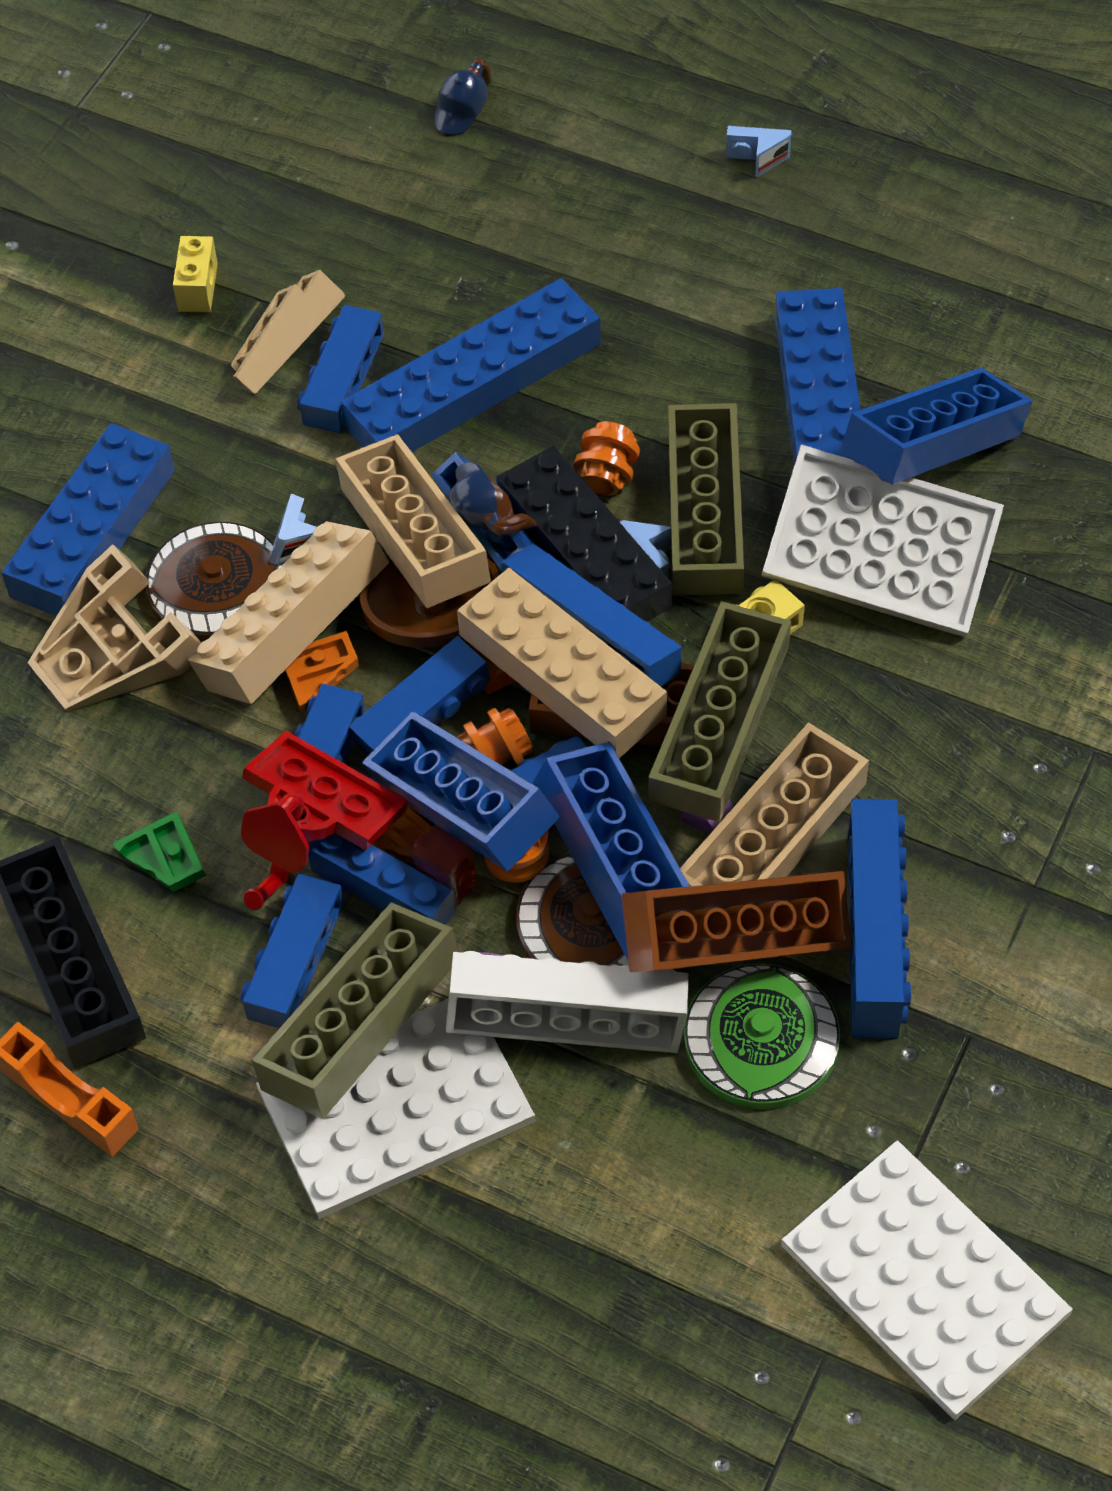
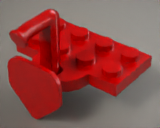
M285 731L248 763L243 770L242 779L268 793L269 796L267 805L251 808L244 813L241 837L250 850L272 862L269 876L256 888L249 889L244 893L245 905L251 910L260 909L264 902L287 882L290 873H298L305 867L309 853L307 841L324 839L335 832L362 849L367 850L406 812L409 801L292 733Z

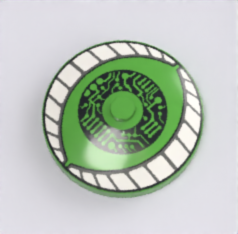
M749 964L729 969L711 979L700 989L692 1000L687 1012L684 1026V1046L693 1072L700 1082L713 1094L740 1107L770 1110L787 1107L804 1100L818 1090L827 1080L838 1056L840 1028L833 1005L826 994L814 982L786 967L771 964Z

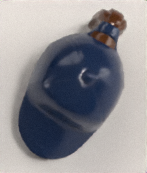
M477 58L467 70L456 71L443 82L438 93V104L435 114V126L440 132L448 135L464 133L482 111L489 96L486 85L492 81L491 68L484 59Z
M466 462L456 469L457 484L450 492L449 501L467 525L481 529H490L499 536H512L522 530L537 526L535 520L523 513L513 514L508 495L493 482L491 476L483 472L478 464Z

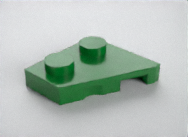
M177 811L113 843L114 848L122 857L172 892L207 876Z

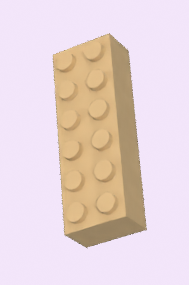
M398 434L335 458L343 493L426 608L491 582L485 548Z
M328 521L319 525L314 530L313 535L302 546L296 548L291 553V557L279 569L273 571L268 576V580L256 592L250 594L245 599L244 604L232 616L226 618L222 622L221 627L209 639L203 641L198 646L197 651L188 659V662L206 690L252 704L389 564L372 531Z
M506 569L457 610L459 635L592 743L598 745L610 742L618 758L667 717L666 690L512 569Z
M808 722L682 865L680 869L689 886L787 877L848 806L851 800L866 785L869 760Z

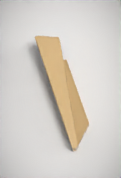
M321 270L303 276L297 285L294 284L278 291L232 361V368L236 371L233 378L249 393H257L344 299V292Z

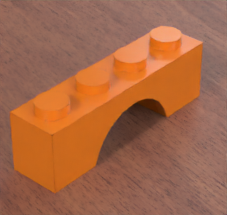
M17 1022L0 1039V1071L109 1156L113 1157L139 1130L131 1107L106 1088L96 1089L79 1079L55 1056L42 1039L21 1023Z

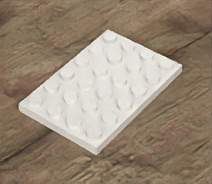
M801 445L761 576L966 638L1004 505L912 477L892 485L882 481L876 473L864 465L856 463L854 460Z
M448 999L412 1014L324 1119L261 1091L259 1082L256 1083L257 1090L319 1219L535 1122V1114L494 1037L445 1033Z
M898 1140L787 1234L781 1242V1246L954 1420L959 1418L1064 1322L1072 1312V1308Z

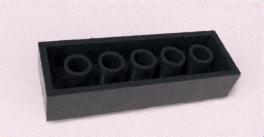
M555 446L496 476L497 485L509 497L513 514L523 513L535 520L537 526L525 529V531L537 547L552 555L557 561L570 570L575 571L580 577L593 586L598 587L603 593L619 604L624 605L629 611L646 622L672 608V582Z
M60 837L0 860V897L74 1069L146 1039L140 1016Z

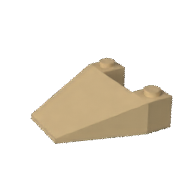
M113 544L87 567L27 662L67 711L182 675L191 667L188 659L197 651L198 646L201 644L194 633L171 612L151 631L146 633L125 608V605L150 582L136 565Z

